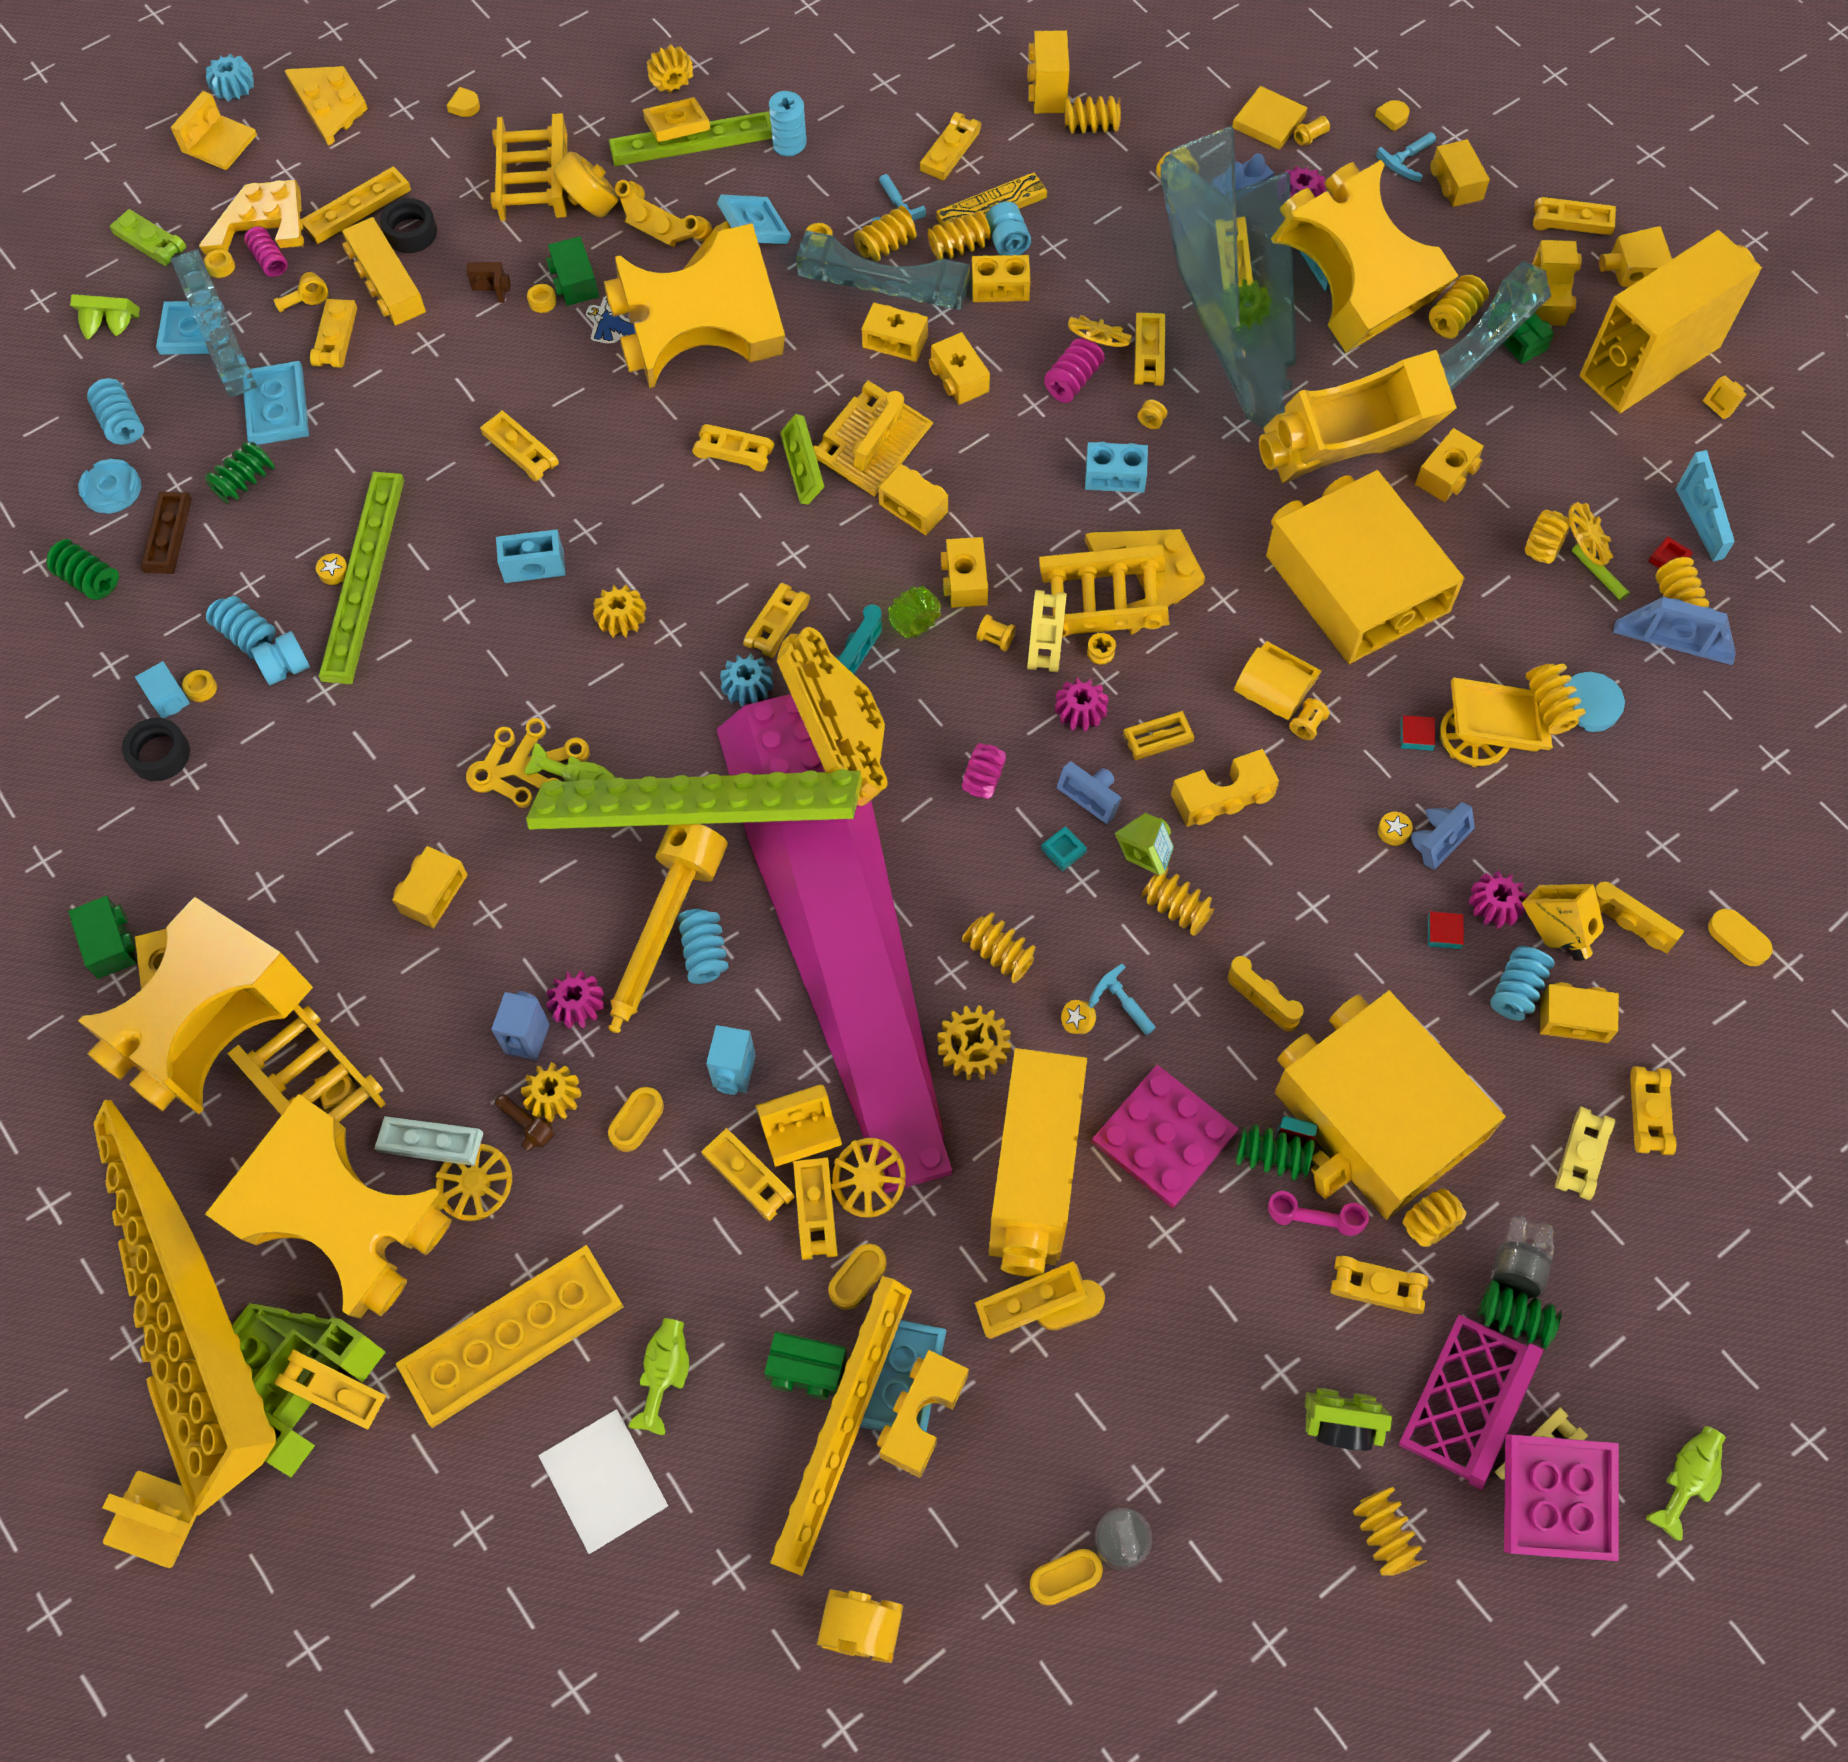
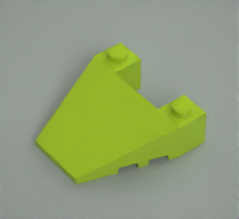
M249 1303L233 1323L232 1328L234 1333L239 1336L241 1352L245 1362L251 1368L254 1386L257 1393L263 1399L264 1412L269 1425L274 1428L276 1434V1443L265 1461L291 1478L315 1447V1445L293 1430V1427L312 1402L274 1384L279 1373L283 1374L290 1363L288 1357L294 1349L336 1371L341 1367L362 1383L385 1354V1351L341 1319L332 1317L330 1319L319 1318L314 1314L304 1312L296 1314L286 1309ZM303 1368L297 1382L306 1386L313 1372Z

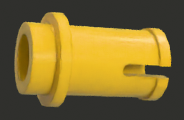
M1320 116L1308 124L1302 123L1298 125L1294 131V139L1297 144L1308 146L1312 143L1313 139L1328 133L1330 130L1328 119L1325 116Z

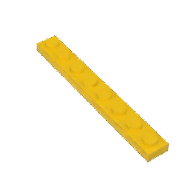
M882 1276L878 1288L873 1294L866 1319L860 1327L857 1342L851 1357L846 1363L844 1375L837 1393L832 1399L825 1424L819 1432L816 1447L809 1464L805 1468L803 1480L796 1498L790 1506L789 1516L782 1534L775 1545V1552L770 1563L800 1576H803L912 1292V1290L895 1279Z

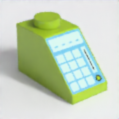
M1144 813L1115 832L1126 860L1159 876L1166 872L1174 846L1169 836L1171 834L1170 827L1162 818Z

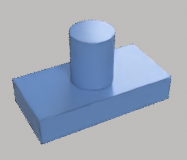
M1071 761L1063 767L1056 788L1105 824H1108L1115 817L1122 797L1109 789L1114 783V776L1108 769L1101 768L1091 776Z

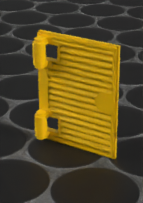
M867 380L862 387L861 394L858 397H853L823 434L821 443L818 446L814 445L813 449L817 462L820 461L876 497L879 493L878 487L903 463L934 422L903 403L899 421L864 472L854 468L855 454L852 453L853 447L860 437L864 439L868 434L867 428L874 416L879 417L883 412L888 394ZM873 397L878 399L872 407L867 405ZM835 445L838 449L831 456L828 452Z

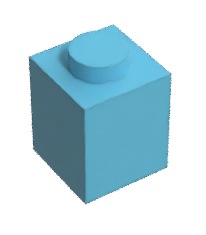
M163 661L135 676L161 718L176 714L182 708L191 704Z

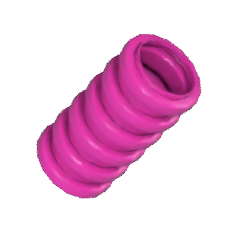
M263 227L249 229L244 236V243L264 273L269 277L282 275L286 271L288 263L269 233Z

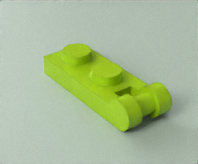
M128 209L109 226L114 235L164 266L173 261L172 257L176 253L181 254L187 248L180 237L169 234L131 209Z

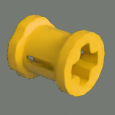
M987 614L979 626L976 639L980 642L986 640L1000 646L1002 651L1006 652L1014 639L1016 626L1013 624L1009 626L993 620V617Z
M1307 698L1303 702V710L1297 718L1292 719L1289 727L1299 738L1313 740L1317 735L1316 729L1321 721L1329 717L1330 711L1320 700Z

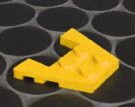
M296 180L245 184L200 243L199 247L203 253L207 255L209 252L217 249L228 251L236 231H247L253 227H263L265 229L279 228L275 241L280 248L303 246L304 238L301 235L303 222L300 219V212H302L301 193Z
M1181 529L1093 532L1085 534V543L1090 552L1163 545L1165 571L1156 573L1158 605L1168 604V607L1171 604L1175 605L1204 584L1205 576ZM1135 574L1145 593L1144 574ZM1142 599L1129 603L1127 608L1146 607V601ZM1141 628L1128 629V630H1129L1130 634L1132 635V634L1137 633L1139 630H1141Z

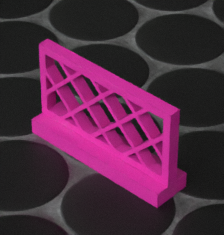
M1458 1315L1399 1442V1446L1469 1480L1468 1484L1483 1491L1505 1441V1434H1508L1544 1349L1529 1343V1346L1523 1345L1462 1315ZM1463 1327L1476 1333L1482 1346L1462 1351L1457 1339L1461 1328ZM1485 1338H1486V1339H1489V1340H1491V1341H1493V1342L1487 1344ZM1454 1346L1457 1353L1449 1356ZM1503 1346L1517 1353L1512 1364L1497 1368L1490 1350ZM1484 1352L1492 1370L1473 1376L1466 1357ZM1460 1360L1467 1378L1447 1383L1442 1370L1444 1365ZM1508 1372L1507 1377L1503 1382L1500 1374ZM1495 1376L1500 1388L1499 1395L1483 1400L1476 1382ZM1438 1378H1440L1442 1386L1435 1387ZM1470 1384L1477 1402L1458 1408L1451 1390ZM1445 1392L1452 1410L1433 1416L1428 1400L1432 1395ZM1494 1404L1489 1415L1486 1406ZM1480 1409L1486 1424L1483 1429L1468 1433L1461 1414ZM1425 1410L1428 1418L1419 1420ZM1455 1416L1462 1435L1443 1441L1436 1422ZM1430 1424L1438 1443L1423 1447L1410 1439L1415 1428ZM1479 1437L1474 1448L1471 1439ZM1465 1441L1471 1454L1467 1466L1464 1467L1451 1461L1446 1447ZM1440 1449L1443 1456L1433 1451Z

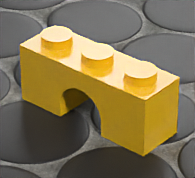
M1260 749L1233 759L1229 773L1233 784L1230 786L1222 787L1213 784L1208 779L1204 770L1175 779L1171 796L1186 827L1196 823L1197 825H1204L1221 814H1235L1242 810L1244 806L1255 802L1263 804L1275 796L1279 779L1264 750Z
M928 1350L924 1359L917 1358L909 1375L910 1378L914 1379L909 1392L907 1393L902 1390L893 1408V1411L898 1413L892 1427L887 1424L885 1425L877 1441V1446L881 1447L879 1452L880 1459L919 1478L922 1477L936 1447L937 1437L926 1433L919 1427L916 1420L917 1415L924 1406L932 1403L941 1404L953 1410L968 1378V1368Z

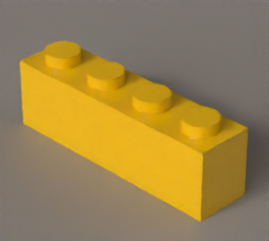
M373 217L342 230L346 242L342 243L344 251L349 260L353 258L356 260L353 262L355 269L361 279L366 277V287L372 298L378 297L379 300L376 302L384 317L389 315L396 326L426 312L418 289Z

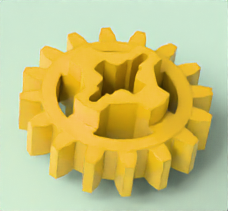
M978 1005L975 1013H971L968 1006H964V1012L961 1016L955 1011L951 1012L952 1023L943 1020L942 1029L944 1032H939L937 1035V1042L941 1043L938 1046V1054L946 1055L943 1059L945 1067L954 1065L953 1074L955 1076L961 1071H965L967 1080H971L973 1073H978L980 1079L983 1080L985 1079L986 1070L989 1069L995 1075L998 1072L997 1063L1002 1065L1007 1063V1056L1004 1053L1011 1052V1043L1006 1042L1010 1040L1011 1032L1010 1030H1003L1005 1027V1020L1003 1018L997 1021L994 1020V1010L989 1011L985 1015L982 1014V1006ZM990 1031H992L996 1037L997 1046L994 1045L993 1040L989 1039ZM980 1037V1043L976 1042L973 1044V1046H970L968 1049V1042L973 1043L976 1039L978 1040ZM952 1040L960 1047L958 1055L952 1048Z

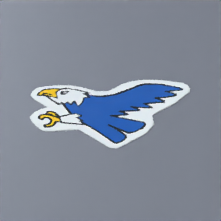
M607 296L603 298L601 307L597 305H590L588 307L586 316L594 323L591 340L608 344L620 340V337L635 334L634 323H630L628 318H625L623 315L613 317Z

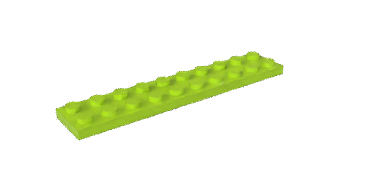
M840 769L833 773L809 770L802 773L773 772L755 775L741 773L728 776L710 774L701 777L679 775L673 778L648 776L642 779H582L565 782L551 780L542 783L526 817L529 829L854 819L862 777L861 771Z

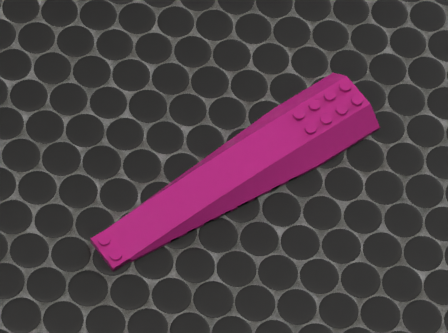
M791 694L744 705L716 729L729 775L750 773L752 775L770 774L773 772L802 773L809 770L825 772ZM870 801L864 806L857 805L854 819L743 822L749 845L766 884L772 904L775 907L779 922L789 943V948L796 961L803 984L810 997L812 1007L831 1051L863 1138H877L886 1141L898 1151L905 1166L906 1180L904 1188L952 1175V1168L943 1142L944 1132L872 802ZM873 1144L866 1145L869 1153L871 1154ZM882 1146L876 1159L877 1165L892 1155ZM897 1161L883 1170L885 1176L900 1178ZM884 1182L883 1185L885 1193L896 1191L899 1187V1184Z

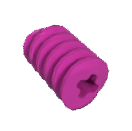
M1075 339L1044 377L1045 386L1051 396L1062 403L1071 402L1074 396L1079 393L1080 388L1084 387L1086 381L1098 370L1099 365L1103 364L1105 357L1102 349L1095 342L1088 339Z

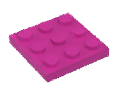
M1156 1065L1092 1138L1091 1143L1169 1207L1174 1209L1234 1138L1239 1128L1163 1068Z
M1505 1434L1504 1552L1510 1554L1619 1561V1443Z

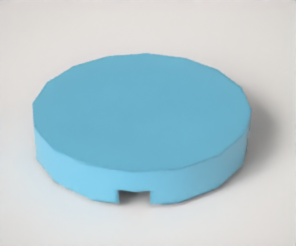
M107 459L93 464L94 468L89 472L86 470L81 475L78 483L79 495L87 507L95 512L106 514L119 512L131 506L138 498L142 488L141 479L136 470L129 463L119 459Z
M1595 672L1578 673L1571 677V681L1564 686H1575L1576 692L1569 696V698L1579 697L1581 699V703L1574 707V710L1585 709L1586 714L1579 718L1578 725L1584 727L1585 731L1590 732L1604 731L1615 725L1623 713L1625 705L1622 690L1615 681Z

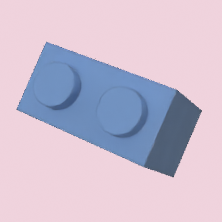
M518 991L516 994L505 992L491 1030L505 1054L537 1061L550 1024L538 999L534 995L523 991Z

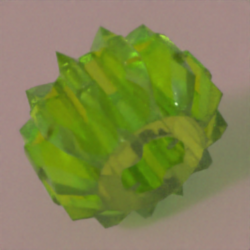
M1243 279L1241 287L1232 283V293L1224 294V301L1226 303L1222 305L1223 313L1227 314L1226 321L1229 324L1235 322V327L1238 330L1246 324L1247 329L1251 331L1252 323L1255 322L1257 325L1262 326V317L1270 316V309L1268 307L1272 305V299L1270 296H1267L1268 289L1266 286L1259 288L1257 280H1254L1251 285H1247V281ZM1244 303H1250V306L1244 307Z
M912 586L907 592L902 591L901 596L894 598V604L887 609L891 626L907 639L912 636L917 638L922 632L927 633L931 626H935V620L941 616L940 609L942 606L929 589H926L924 586L918 588Z

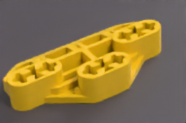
M806 627L799 634H790L782 642L777 663L825 772L833 773L840 769L861 771L862 785L857 805L864 806L887 787V777L880 764L885 723L869 688L830 653L823 636L816 629Z

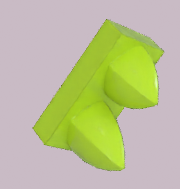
M71 294L70 306L78 311L79 326L87 340L96 333L103 316H106L107 325L115 336H118L126 329L131 318L139 319L140 307L127 298Z

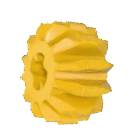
M670 44L667 49L660 47L658 53H651L652 59L647 61L648 77L650 82L660 92L667 90L668 93H671L676 88L680 91L682 85H689L688 79L693 77V63L690 56L687 55V52L681 46L674 48Z
M1546 509L1541 512L1526 542L1527 544L1524 548L1526 555L1540 563H1552L1561 550L1569 532V518L1555 510L1553 512Z
M614 584L611 589L612 591L602 590L601 598L595 599V609L593 612L594 619L597 621L602 632L609 631L613 638L619 632H622V635L627 637L629 630L638 633V624L645 623L646 605L643 599H641L640 593L637 590L630 591L627 585L621 590H618Z
M551 1062L547 1071H544L541 1066L537 1065L536 1072L538 1075L536 1077L526 1075L525 1079L529 1085L521 1088L522 1095L526 1097L523 1102L525 1108L532 1110L534 1118H541L545 1115L546 1120L550 1123L554 1120L555 1114H559L560 1118L566 1120L567 1114L565 1110L567 1108L576 1110L577 1104L574 1099L581 1097V1091L576 1087L579 1083L577 1076L570 1075V1070L565 1065L558 1070L556 1064ZM554 1088L555 1094L548 1096L547 1091Z
M1439 1189L1415 1204L1406 1213L1402 1223L1413 1240L1415 1239L1420 1246L1429 1247L1455 1231V1228L1462 1224V1221L1465 1219L1466 1211L1458 1198L1451 1194L1449 1190Z

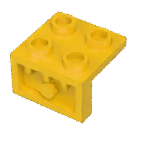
M205 91L200 93L171 126L181 152L223 170H227L257 136L255 129L220 115L212 94Z

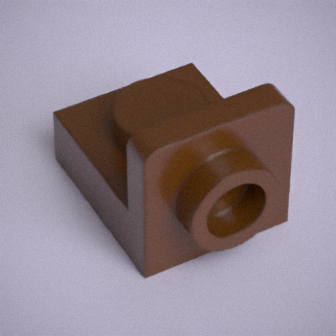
M502 262L467 263L466 272L472 291L495 290L498 302L505 303L506 292H510L511 283L509 274L504 273Z

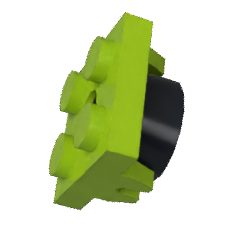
M1317 1388L1316 1393L1306 1392L1304 1406L1307 1410L1305 1431L1308 1435L1316 1436L1315 1439L1318 1442L1357 1451L1372 1450V1443L1377 1446L1384 1445L1386 1431L1390 1432L1392 1416L1381 1403L1376 1402V1397L1355 1393L1353 1399L1339 1396L1338 1391L1326 1388Z

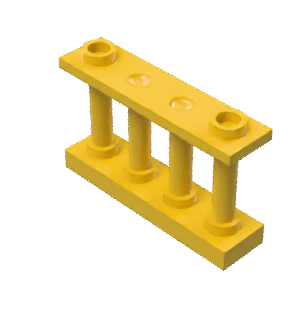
M563 113L552 114V126H547V129L506 131L503 117H497V129L492 130L493 143L496 147L495 192H491V204L493 209L498 210L500 221H506V206L548 203V206H553L556 218L567 217V191L561 186L554 175V167L567 153V130ZM549 141V143H552V146L547 147V150L507 152L508 143ZM548 161L551 164L547 171L507 173V164ZM548 182L551 185L547 192L507 194V185Z
M1163 545L1039 557L1043 583H1051L1052 595H1057V592L1064 593L1063 582L1082 580L1084 612L1064 615L1062 638L1071 634L1135 628L1157 629L1161 626L1169 625L1168 604L1158 605L1156 579L1157 572L1165 571ZM1142 573L1144 574L1146 607L1127 608L1125 576ZM1111 576L1113 577L1115 609L1096 611L1094 579ZM1052 607V613H1053L1052 616H1055V609H1056V608H1053V607Z
M297 1005L293 1011L297 1014L298 1018L256 1052L252 1050L247 1054L238 1044L227 1053L281 1116L295 1099V1097H292L288 1101L283 1096L282 1092L287 1089L285 1085L328 1050L339 1061V1064L301 1094V1096L314 1103L347 1074H350L360 1087L330 1111L328 1115L340 1122L369 1097L380 1108L386 1104L379 1095L383 1088L371 1075L364 1078L316 1025L321 1020L308 1005L304 1009ZM308 1027L319 1040L277 1075L272 1073L267 1077L261 1070L266 1066L264 1062Z

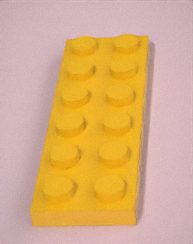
M585 1245L395 1364L430 1427L434 1428L618 1312L624 1306L590 1249Z

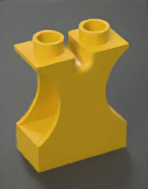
M1382 160L1361 172L1354 162L1348 163L1325 181L1324 185L1328 191L1316 198L1309 188H1305L1293 195L1280 207L1279 210L1285 220L1271 237L1273 244L1287 245L1308 255L1325 274L1332 294V312L1327 325L1346 353L1433 302L1458 277V274L1440 247L1424 245L1412 240L1403 234L1388 217L1380 195V177L1385 165Z
M753 223L718 231L717 237L708 253L694 265L677 272L656 273L646 271L634 266L621 255L615 256L617 278L604 281L608 303L613 317L628 313L630 323H634L635 334L620 337V342L629 373L644 369L649 388L655 387L661 371L671 359L690 348L719 346L738 353L749 362L783 354L785 333Z
M1437 349L1401 360L1379 372L1344 385L1317 391H1299L1285 405V412L1277 414L1264 427L1265 434L1259 437V451L1264 465L1269 470L1277 468L1282 484L1309 472L1348 458L1370 453L1381 454L1413 444L1457 409Z
M194 897L166 927V951L158 970L147 985L135 996L118 1007L99 1014L82 1016L78 1021L100 1040L87 1054L105 1070L121 1081L134 1067L140 1073L129 1085L159 1110L164 1111L177 1098L197 1114H200L204 1110L203 1087L212 1063L223 1048L236 1036L257 1024L275 1019H285L313 987L281 952Z
M298 1094L205 1215L239 1239L256 1246L264 1242L284 1238L302 1239L314 1243L329 1257L338 1272L343 1291L342 1311L349 1316L361 1319L369 1308L377 1315L382 1316L397 1300L407 1283V1279L396 1272L397 1267L386 1259V1247L392 1242H399L409 1249L414 1247L424 1255L430 1253L451 1224L452 1219L440 1212L448 1202V1199L434 1188L412 1195H390L368 1188L359 1179L350 1164L346 1149V1128Z

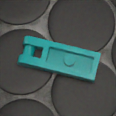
M874 604L864 608L863 622L856 632L849 634L842 654L835 656L853 674H855L882 632L881 609Z

